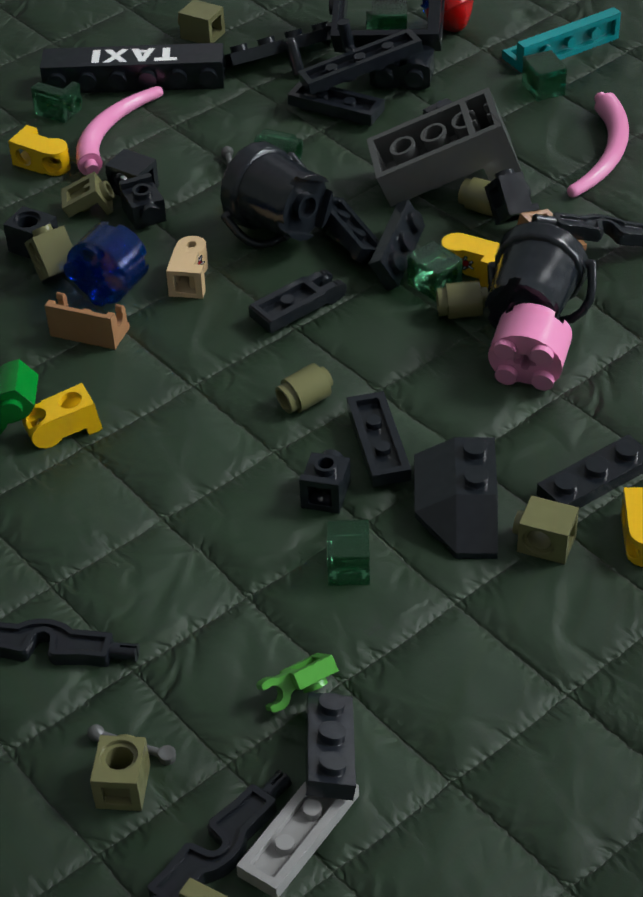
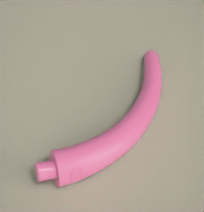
M155 86L126 97L102 111L87 125L76 147L77 167L82 174L99 173L103 165L99 148L105 134L127 114L162 97L163 89Z
M599 92L594 97L596 102L594 106L595 111L604 121L608 131L607 145L594 167L567 188V195L571 198L583 194L602 181L616 167L625 152L629 139L628 118L624 107L614 93Z

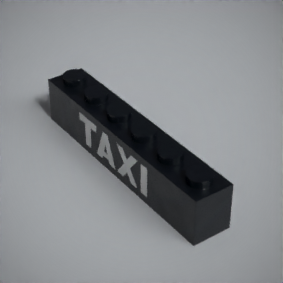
M223 43L43 49L40 64L44 94L143 91L155 86H159L163 90L224 88L226 68Z

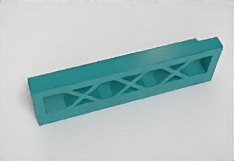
M613 7L519 41L517 45L502 50V59L524 74L619 38L621 12Z

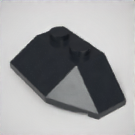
M454 437L414 454L415 518L437 540L446 545L448 551L456 559H498V489L495 437Z

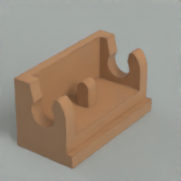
M61 292L56 293L58 304L54 300H48L44 305L50 336L115 350L130 328L124 305L115 304L116 315L112 312L102 314L92 312V310L86 308L83 310L68 306L67 296Z

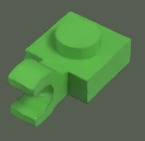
M315 653L279 671L280 674L276 676L262 678L257 682L256 686L258 690L263 691L272 686L277 689V698L275 701L265 705L267 711L278 712L288 706L294 690H302L303 693L315 691L328 683L326 677L339 670L331 654Z

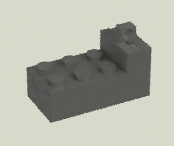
M489 87L366 139L376 179L391 207L430 190L438 189L461 177L469 176L483 168L489 181L494 180V175L502 170L513 168L515 173L522 171L510 136Z

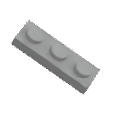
M305 781L236 865L237 876L271 897H280L359 797V785L356 784L352 801L306 796Z

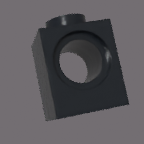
M123 149L105 165L107 182L111 185L116 195L121 196L119 181L147 173L152 175L153 183L157 188L159 187L157 163L154 158Z
M22 206L3 224L8 251L31 259L24 244L33 237L31 231L47 224H51L53 229L58 228L57 217Z

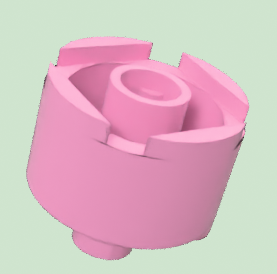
M533 303L518 304L513 307L512 311L508 313L505 311L500 317L488 352V359L495 371L494 376L496 380L505 385L522 382L532 384L538 390H550L562 373L572 340V330L567 321L564 320V323H561L554 317L555 311L546 306Z

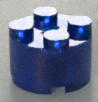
M105 221L96 224L70 249L67 255V263L63 266L65 275L88 295L89 300L94 305L100 307L106 303L111 304L122 300L147 274L149 269V263L146 265L144 259L147 251L138 236L123 225L119 224L117 227L107 225L109 222Z

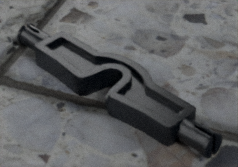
M554 212L553 216L534 214L531 222L554 224L570 232L576 239L599 242L603 234H607L619 245L643 247V223L624 221L602 214L583 216Z
M32 619L19 624L0 622V657L21 662L28 661L37 645L42 642H48V658L54 665L108 667L111 659L138 661L139 643L114 642L113 635L110 632L72 629L67 624L53 619Z
M277 770L261 788L254 784L249 785L232 803L209 820L207 826L208 834L219 844L220 848L210 851L191 842L184 844L166 868L148 884L149 897H180L179 892L189 878L205 885L229 874L243 858L247 848V841L276 813L275 800L292 785L290 777L286 773L283 774V771Z

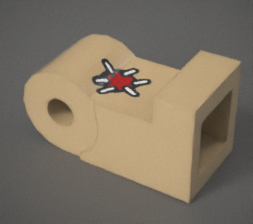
M186 236L176 243L166 270L169 297L203 299L206 291L204 273L208 269L207 246L203 238L199 236Z

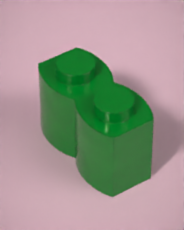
M20 359L9 361L0 366V434L6 429L7 424L26 418L35 407L39 374Z

